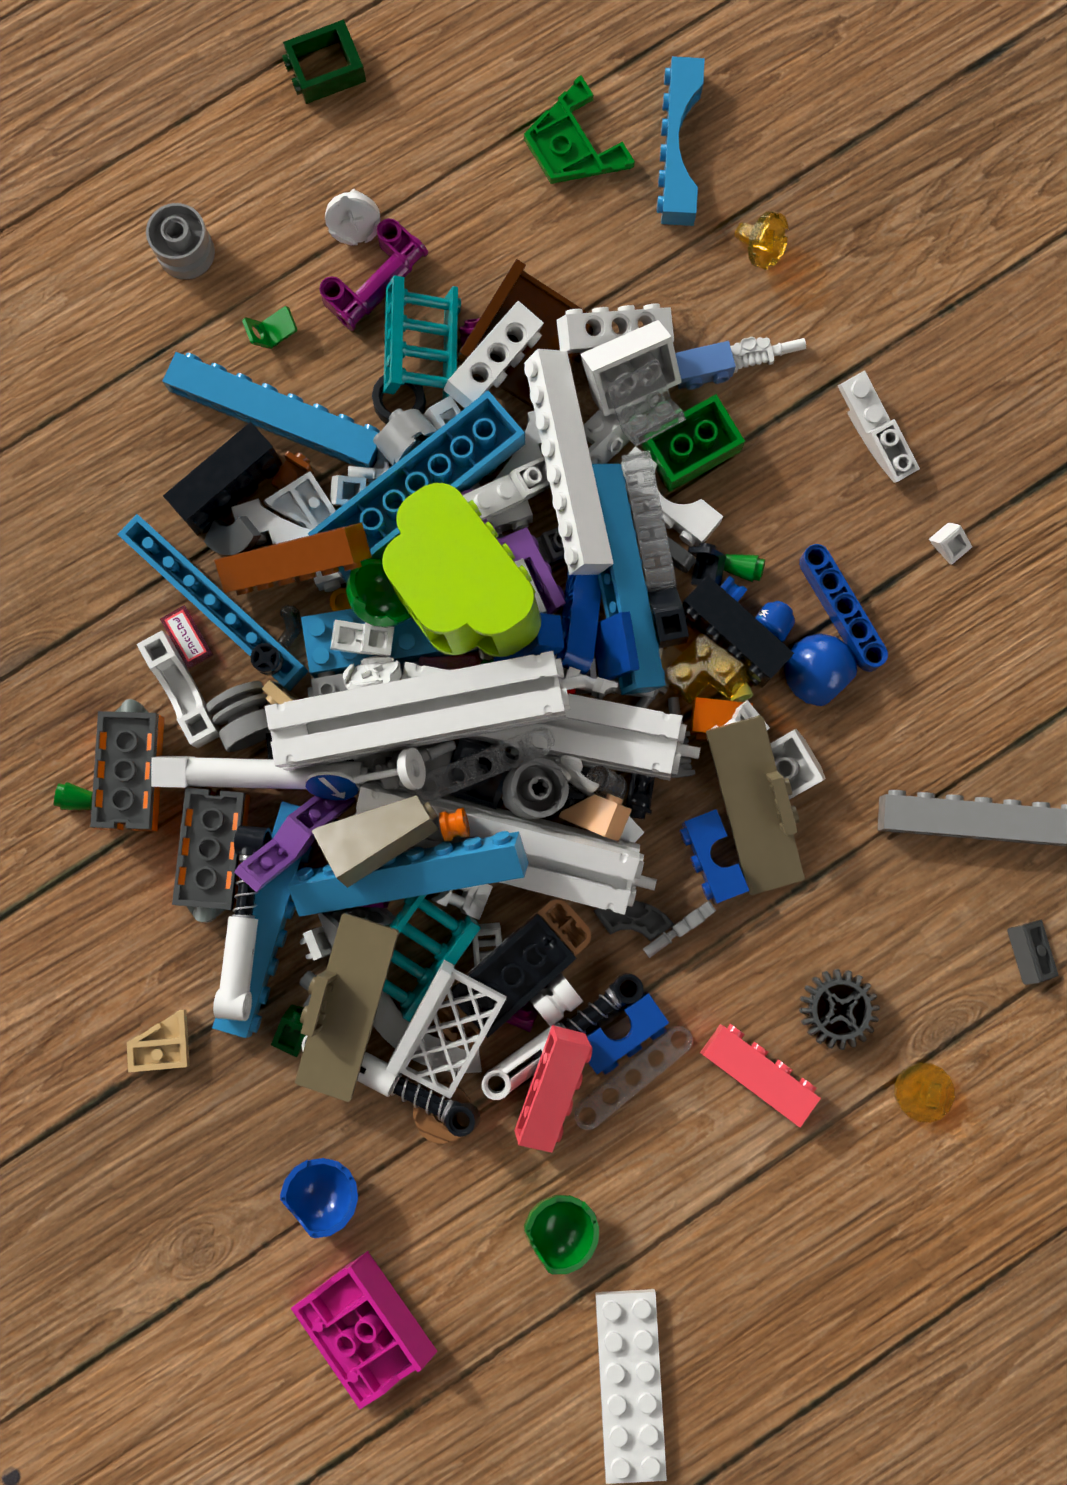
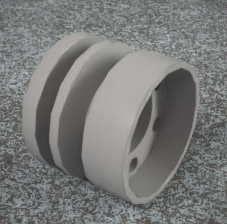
M252 681L234 686L213 698L206 705L208 713L214 715L212 718L213 724H228L218 734L227 752H235L253 746L265 740L266 733H271L268 729L266 711L261 709L268 703L266 700L268 695L262 694L264 686L260 681Z

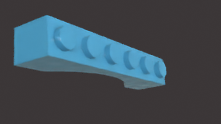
M672 56L670 68H665L664 85L669 86V91L664 93L662 111H667V119H662L661 136H666V144H661L660 162L665 163L664 170H659L658 187L663 188V196H658L657 213H662L661 224L694 226L697 213L698 187L689 176L683 164L679 149V131L685 117L701 98L705 58Z

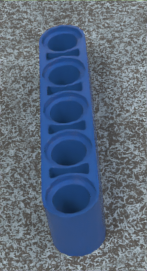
M821 544L810 545L799 561L803 574L844 643L849 646L854 654L857 665L866 672L877 670L888 658V651L826 547ZM808 555L818 556L821 561L820 565L811 564ZM825 578L831 579L834 582L835 589L825 588L822 580ZM837 603H845L849 608V613H841L837 608ZM852 627H859L863 631L862 639L854 637L851 631ZM867 651L876 653L878 657L877 663L869 662L866 657Z
M568 571L564 599L566 604L563 606L561 619L564 649L557 653L556 659L561 658L563 668L569 669V667L581 670L580 674L585 675L590 670L594 659L601 589L598 575H569Z

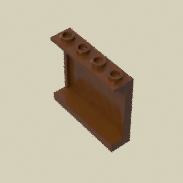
M516 259L461 348L457 361L463 364L515 303L519 301L544 323L539 331L542 336L532 348L527 345L522 351L525 356L515 368L511 365L505 371L507 377L499 387L534 409L530 399V387L528 378L525 375L524 362L537 349L560 350L557 319L566 315L565 311L582 308L524 271L526 264ZM586 323L587 333L593 336L592 327ZM507 335L510 341L519 342L514 335ZM568 353L570 366L574 360L578 363L580 362L582 353ZM495 354L490 355L493 361L502 362L499 356Z

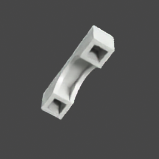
M636 446L622 461L621 466L626 480L627 493L637 499L636 503L647 512L651 510L656 514L658 521L664 527L676 530L680 534L681 540L687 545L699 547L700 543H705L720 525L723 516L702 499L690 504H676L665 499L655 484L657 463Z
M160 631L138 643L137 646L149 669L156 676L169 697L176 712L177 721L190 745L200 748L218 738L220 728L218 725L213 724V715L208 713L206 709L207 704L171 637L164 631Z

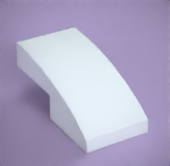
M335 620L330 650L391 656L394 627L384 628L376 627L366 622L365 624Z

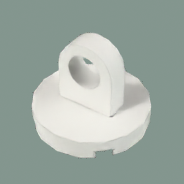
M355 189L334 197L328 203L325 212V223L331 236L340 243L348 245H358V242L365 241L367 243L377 235V226L381 222L380 211L375 202Z
M390 656L364 658L360 660L361 665L355 667L354 664H351L343 672L344 684L348 690L398 681L402 677L400 662L398 660L394 662V659Z

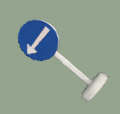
M413 747L400 752L397 759V768L354 776L352 778L339 772H317L311 774L306 779L305 787L316 797L335 801L346 800L358 793V783L397 775L402 784L409 790L420 789L425 783L426 770L421 754Z

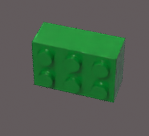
M715 394L643 434L641 447L645 454L657 463L656 472L668 492H671L740 453L745 440L719 397Z

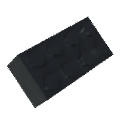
M250 421L166 492L163 497L198 536L209 531L213 520H217L223 514L231 513V507L236 506L237 502L244 496L252 495L258 489V484L265 478H272L279 471L282 462L274 447Z
M708 575L688 595L682 604L687 626L691 629L695 627L703 634L701 638L712 648L716 646L724 653L722 655L724 660L731 666L735 667L737 665L745 672V679L754 686L759 685L763 688L794 654Z

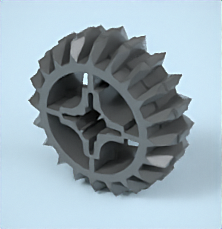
M834 969L833 978H831L828 971L822 972L824 982L818 977H813L812 981L816 988L814 989L806 985L804 989L811 995L809 998L805 996L800 997V1001L808 1003L807 1008H799V1013L808 1014L809 1016L801 1020V1023L803 1025L812 1024L807 1031L808 1035L812 1036L819 1032L816 1042L821 1044L827 1038L826 1046L831 1049L834 1047L836 1040L837 1046L841 1050L845 1049L846 1040L850 1047L853 1048L857 1046L855 1037L865 1042L867 1038L863 1031L873 1033L874 1028L868 1024L870 1021H879L878 1017L871 1016V1012L880 1010V1006L871 1005L870 1001L877 998V994H866L870 990L871 984L865 983L860 986L863 977L857 975L852 980V972L846 970L842 977L840 970ZM843 984L851 988L853 992L850 995L846 994L844 997L838 998L828 988ZM822 995L826 1003V1010L819 1019L817 1004ZM859 999L861 1014L856 1023L852 1011ZM834 1002L844 1004L845 1008L842 1009L845 1010L844 1016L834 1014L833 1010H836ZM840 1020L850 1030L844 1033H831L824 1027Z

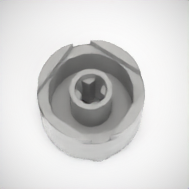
M400 408L392 412L389 416V422L382 431L376 434L373 442L393 466L435 433L437 429L419 410L409 409L403 411Z
M535 758L516 765L508 772L503 782L502 794L505 807L517 817L525 820H538L553 815L564 806L569 793V784L561 771L562 769L555 762L545 758ZM535 784V789L539 791V794H534L532 785Z

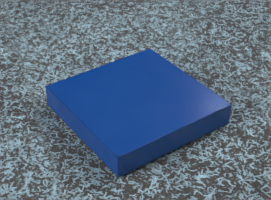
M620 612L598 622L595 657L599 678L613 680L637 671L640 668L630 612Z

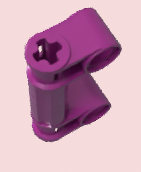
M384 219L377 226L379 247L390 258L355 293L337 277H326L320 283L319 289L324 306L350 331H353L356 328L355 324L365 314L369 315L386 297V287L394 275L406 277L413 270L412 266L421 257L428 255V250L424 244L394 219ZM388 233H394L396 235V237L393 239L384 238V236ZM332 290L340 292L336 297L327 296L328 292Z

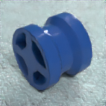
M731 576L721 585V588L737 602L740 601L748 590L744 586H738Z

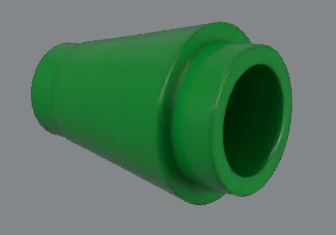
M725 554L727 556L724 571L752 583L754 580L761 581L765 559L759 558V555Z
M69 782L65 784L59 783L55 791L53 805L60 807V810H91L93 792Z

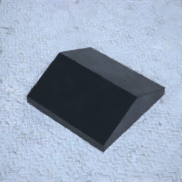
M460 738L441 792L496 810L502 795L504 779L512 768L515 755L488 742Z

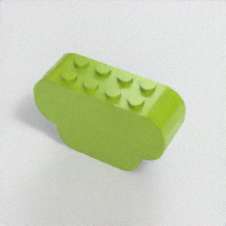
M445 483L426 485L408 496L400 505L396 521L401 534L387 545L383 554V569L397 597L430 643L442 653L460 655L478 646L484 653L495 657H506L515 654L536 638L541 627V615L534 595L536 591L530 583L532 581L531 576L523 565L517 567L513 561L515 559L514 554L506 543L501 545L496 539L498 534L491 523L488 521L484 524L480 518L482 514L473 500L467 502L455 487Z

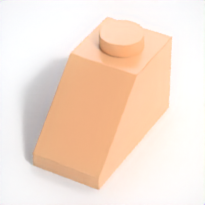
M607 793L606 798L594 794L561 811L559 817L619 842L632 809L622 805L623 799Z

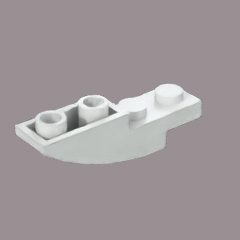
M863 371L839 384L838 388L850 409L847 414L867 448L890 479L896 483L919 470L920 467L895 419L890 420L867 373Z
M542 456L512 470L508 475L468 492L463 497L467 502L474 501L482 514L480 516L482 520L488 517L493 518L551 487L547 479L545 458Z

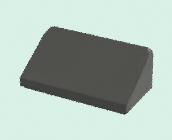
M1042 919L1007 929L1023 984L1041 983L1059 976Z

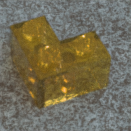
M702 633L665 671V680L669 688L689 704L708 684L728 699H731L749 680L744 664Z

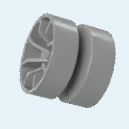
M171 203L160 207L151 215L146 227V237L162 268L169 275L178 279H193L205 273L214 260L215 247L200 214L186 204Z

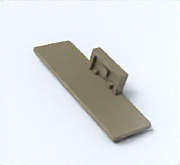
M758 715L707 730L708 743L741 868L749 888L748 893L754 895L803 881L805 877L794 834L798 833L795 823L800 822L796 807L790 804L789 795H792V788L789 779L784 778L777 771L763 716Z
M348 913L341 915L327 969L311 980L308 994L311 995L309 1005L304 1007L300 1017V1023H303L301 1034L308 1037L295 1079L297 1085L346 1102L352 1100L398 939L399 931L397 929Z

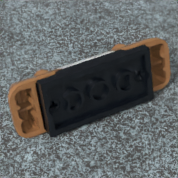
M552 899L466 974L474 980L507 996L485 1037L489 1038L575 961L577 959L575 956L590 943V929L564 900ZM460 981L451 987L454 999L469 995L467 985ZM446 995L444 1001L449 1000L448 995ZM488 996L476 999L480 1013L492 1010L497 1002ZM471 1000L456 1004L460 1018L476 1014ZM451 1006L440 1008L437 1011L440 1024L456 1020ZM488 1017L482 1018L484 1024ZM478 1020L462 1024L466 1037L478 1035L481 1031ZM457 1025L442 1029L451 1041L462 1039ZM474 1042L469 1043L470 1049ZM464 1045L457 1046L458 1048L465 1050Z

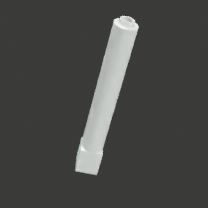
M157 756L152 757L151 787L186 788L193 786L306 789V779L311 774L317 772H339L352 778L369 774L370 770L361 761H339L286 771L276 767L274 759ZM369 781L358 783V791H360L364 783H369Z

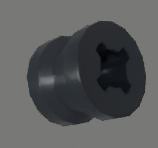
M259 644L252 650L250 656L253 667L264 675H275L283 667L284 660L281 652L271 644Z

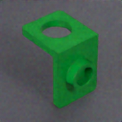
M284 306L262 322L247 317L242 320L251 344L272 349L297 332V326L290 308ZM252 327L259 332L261 339L254 334Z

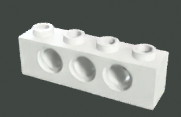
M517 301L448 379L444 391L462 407L466 408L493 385L498 388L507 377L505 373L510 365L515 368L525 356L522 351L527 345L532 348L542 335L539 331L544 323L522 303ZM507 335H514L519 342L510 341ZM495 354L499 356L502 362L493 361L490 355ZM472 375H481L485 382L475 381Z
M656 303L643 306L644 309L635 310L634 305L618 307V311H609V307H599L592 309V313H583L582 309L565 311L566 315L557 319L560 350L567 351V353L586 352L639 329L638 320L644 326L659 320L672 336V341L674 342L671 307L660 308V304ZM612 322L618 325V334L613 331ZM586 323L592 327L593 336L587 333Z

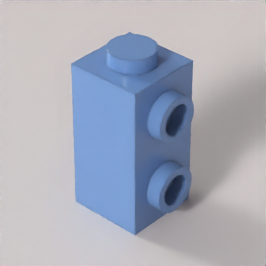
M729 341L675 353L682 382L678 384L679 389L687 388V390H693L701 387L704 383L712 381L715 384L726 382L733 376L736 368Z

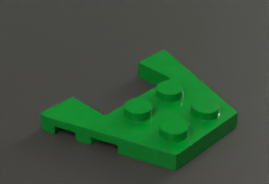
M582 75L577 77L571 88L567 92L564 91L558 97V101L549 111L546 110L524 133L525 143L550 184L633 168L635 164L623 141L597 154L573 116V111L592 102L594 97Z

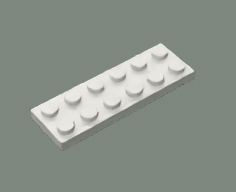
M655 1289L595 1292L606 1484L667 1481Z

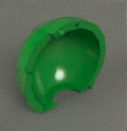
M383 558L366 559L361 561L362 567L350 571L347 579L346 594L352 610L361 620L376 627L387 628L403 623L411 615L397 597L393 586L385 574L382 564Z
M553 1195L541 1200L529 1212L524 1224V1234L548 1273L552 1275L569 1274L581 1269L592 1258L599 1241V1225L595 1213L586 1202L571 1195Z

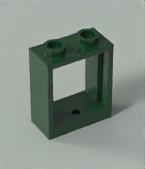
M344 19L283 42L286 54L282 55L283 62L288 72L293 71L295 77L291 80L297 95H303L306 104L366 82L363 64ZM339 42L348 66L306 81L297 58Z

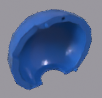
M821 633L806 636L796 642L790 649L794 654L784 666L787 684L795 696L808 704L825 706L855 678L858 671L855 656L849 646L835 636Z
M326 1158L307 1159L294 1167L284 1180L280 1200L299 1221L310 1237H327L343 1229L354 1215L358 1202L357 1183L350 1170L338 1161Z

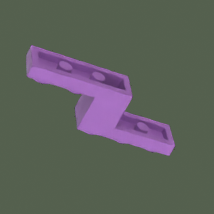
M472 489L461 492V494L464 495L468 492H471ZM487 518L482 520L484 524L488 522ZM523 528L497 539L501 545L506 543L515 556L514 562L522 558L524 559L547 614L558 612L566 604L564 592L559 585H556L551 575V567L542 558L538 550V542L530 534L528 528Z
M316 796L312 797L291 813L274 838L239 864L234 873L254 891L258 892L307 852L316 839L312 833L313 829L334 821L353 805L356 798L352 797L346 800L335 801Z

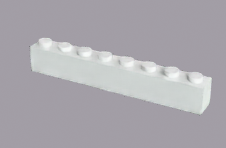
M537 349L524 362V370L528 378L530 399L536 415V427L540 434L541 451L547 467V479L550 482L553 495V507L556 510L559 524L558 531L564 547V560L568 566L569 575H599L614 563L568 353L561 350Z

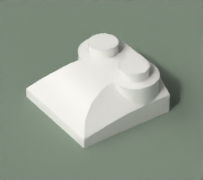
M797 729L770 743L777 771L784 778H788L791 784L792 795H789V800L826 779L821 765Z

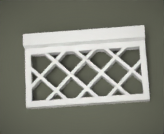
M444 960L394 1050L386 1070L394 1075L400 1072L451 1099L507 996L454 969L455 965ZM455 979L467 985L469 995L454 999L451 986ZM446 995H448V1001H444ZM488 996L497 1001L492 1010L480 1013L476 999ZM471 1000L476 1014L460 1018L456 1004ZM451 1006L456 1020L440 1024L437 1011L440 1008ZM488 1017L484 1024L482 1018ZM434 1019L435 1025L430 1026L431 1022ZM478 1020L481 1029L480 1033L466 1037L462 1024ZM457 1025L462 1039L446 1043L442 1029ZM437 1031L441 1045L426 1048L423 1039L424 1035ZM474 1042L470 1049L469 1043ZM419 1044H420L421 1050L416 1051L417 1048H418V1046H419ZM464 1045L467 1053L466 1058L453 1062L449 1048ZM444 1050L448 1064L433 1068L429 1054ZM424 1056L428 1069L418 1072L408 1067L411 1059ZM460 1067L459 1071L456 1073L455 1068ZM450 1070L453 1077L450 1087L448 1088L438 1083L435 1073Z

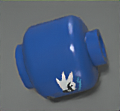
M781 601L764 604L755 617L781 642L787 638L795 624L793 610Z

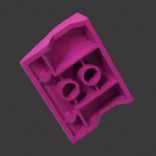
M368 1251L350 1262L291 1307V1310L359 1409L384 1395L398 1381L413 1371H421L438 1352Z

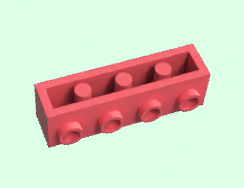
M720 1024L700 1053L801 1128L821 1099L814 1094L817 1088L804 1078H801L798 1082L790 1076L793 1070L780 1060H777L774 1064L766 1058L769 1052L756 1042H753L751 1046L742 1040L745 1034L730 1024L726 1028Z
M552 1025L514 1130L519 1146L552 1153L556 1142L559 1143L561 1141L563 1122L565 1117L571 1114L574 1092L579 1090L583 1078L582 1070L585 1063H589L592 1056V1046L585 1033Z

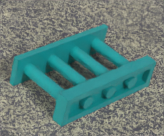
M394 275L386 287L383 393L395 394L401 385L410 383L442 388L443 399L450 395L444 391V387L448 379L457 370V323L461 310V298H458V287L452 286L445 298L408 292V289L404 288L405 277ZM408 303L444 310V324L409 319L407 315H404V306ZM411 330L444 336L443 350L407 345L406 341H403V332ZM405 356L443 362V377L408 372L405 368H402L403 359Z
M426 895L404 898L403 902L406 904L389 926L397 929L399 933H403L433 953L435 958L430 968H422L394 949L391 962L416 977L418 985L413 992H405L386 979L383 992L400 1002L402 1017L408 1022L414 1016L443 961L446 960L455 965L481 929L479 923L471 916L467 915L464 920L460 919L458 921L426 900ZM417 908L452 931L451 934L453 936L447 944H439L408 923V920Z

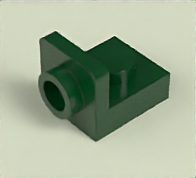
M292 1004L282 1016L271 1046L297 1058L302 1050L303 1039L306 1036L301 1034L303 1023H300L304 1007Z

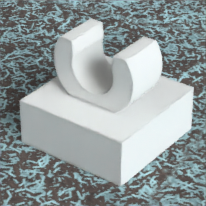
M323 926L303 933L304 938L300 940V944L307 943L310 951L309 954L305 955L306 959L313 958V961L331 954L332 949Z

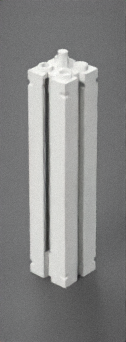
M549 651L540 655L533 654L284 702L283 704L265 706L268 729L271 731L272 736L271 747L274 765L283 770L292 771L302 767L308 768L534 725L549 720L565 719V711L571 710L567 690L584 687L585 685L583 675L565 678L561 658L555 659L554 652Z
M405 662L401 680L450 670ZM568 694L571 710L565 711V719L549 720L544 723L465 737L467 739L488 742L498 747L514 748L559 758L563 755H569L580 759L583 764L649 777H658L668 781L671 779V774L677 775L681 756L698 759L700 747L683 744L687 725L682 724L681 715L665 714L661 711L574 694Z
M379 779L364 783L360 788L356 815L416 795L424 804L429 802L438 815L434 821L439 830L408 850L415 847H423V849L435 847L445 842L440 830L439 813L444 811L449 814L454 813L458 808H464L470 827V837L485 838L502 831L509 833L519 831L529 862L525 877L500 883L604 910L611 909L613 912L624 915L627 906H633L637 891L636 886L650 890L655 889L657 879L641 875L644 865V854L639 853L640 844L630 841L623 842L622 839L618 842L595 832L544 819L525 820L517 817L509 810L498 807L495 810L443 793L440 794V798H436L399 786L385 790ZM461 836L454 837L453 840L449 842H463L468 838H462Z

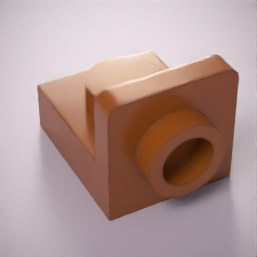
M287 451L284 455L286 461L271 484L276 489L281 490L309 471L314 475L310 465L311 461L301 453L296 452L294 455Z

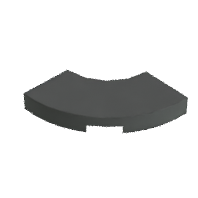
M247 516L238 517L232 525H227L222 519L213 520L204 542L219 554L235 555L252 549L259 541L261 533Z
M634 901L632 907L627 906L625 915L613 912L611 909L597 908L594 910V913L609 934L619 930H634L642 933L649 941H652L674 925L659 909L639 901Z

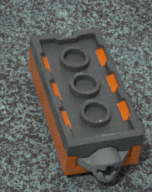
M125 700L115 712L98 711L91 828L123 830V826L126 825V829L134 831H158L160 787H151L152 757L162 756L165 718L157 713H149L136 700Z
M185 788L172 905L186 906L199 922H212L224 910L236 908L237 899L234 896L238 894L236 882L239 881L240 877L234 872L241 862L239 860L240 856L234 850V838L238 826H247L250 795L246 793L220 791V796H216L215 792L208 789Z

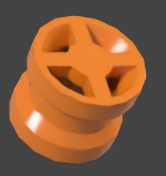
M458 808L454 813L450 814L446 811L439 813L440 830L445 842L452 841L454 837L458 836L462 838L470 837L469 822L464 808Z

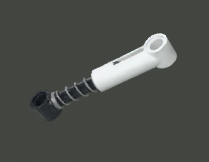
M238 826L234 838V850L240 856L239 860L241 863L272 840L270 828ZM239 878V881L236 882L238 894L234 896L237 899L236 908L233 909L235 915L228 917L220 989H218L215 995L213 1012L215 1018L247 1021L252 1007L250 984L258 919H255L253 910L257 906L254 902L255 894L258 892L254 891Z
M630 973L619 975L609 985L604 995L599 994L598 1000L593 1003L589 1002L588 1007L582 1011L578 1010L577 1015L571 1019L567 1018L566 1023L557 1022L554 1026L586 1034V1029L592 1025L597 1026V1021L603 1017L608 1018V1014L614 1009L619 1010L622 1006L626 1007L637 1002L644 992L643 984L637 976ZM626 980H631L636 985L635 993L629 997L623 996L620 992V986ZM551 1027L485 1073L482 1080V1090L488 1098L492 1100L505 1098L511 1091L535 1074ZM532 1056V1061L513 1075H509L511 1070ZM493 1076H500L505 1081V1087L500 1091H494L488 1085L489 1079Z
M307 1035L304 1037L302 1042V1051H304V1047L308 1037ZM365 1052L358 1082L387 1097L396 1094L402 1097L403 1102L409 1101L413 1103L414 1108L421 1107L426 1110V1114L432 1113L438 1116V1120H441L444 1123L443 1125L454 1136H466L479 1125L480 1112L473 1104L468 1102L460 1103L456 1100H445L444 1096L439 1097L433 1094L432 1090L427 1091L420 1087V1083L416 1085L408 1081V1077L406 1079L402 1078V1073L400 1072L397 1075L392 1074L386 1070L387 1062ZM458 1112H464L468 1115L470 1120L469 1126L464 1127L458 1123Z

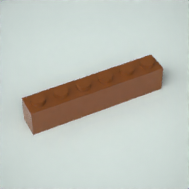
M361 522L229 555L214 561L224 593L236 591L237 595H242L254 591L253 586H256L257 590L260 591L274 587L273 582L275 581L278 582L279 586L296 582L295 577L299 576L300 581L317 577L316 572L321 571L322 576L339 572L338 567L340 566L344 567V571L362 567V560L372 556Z

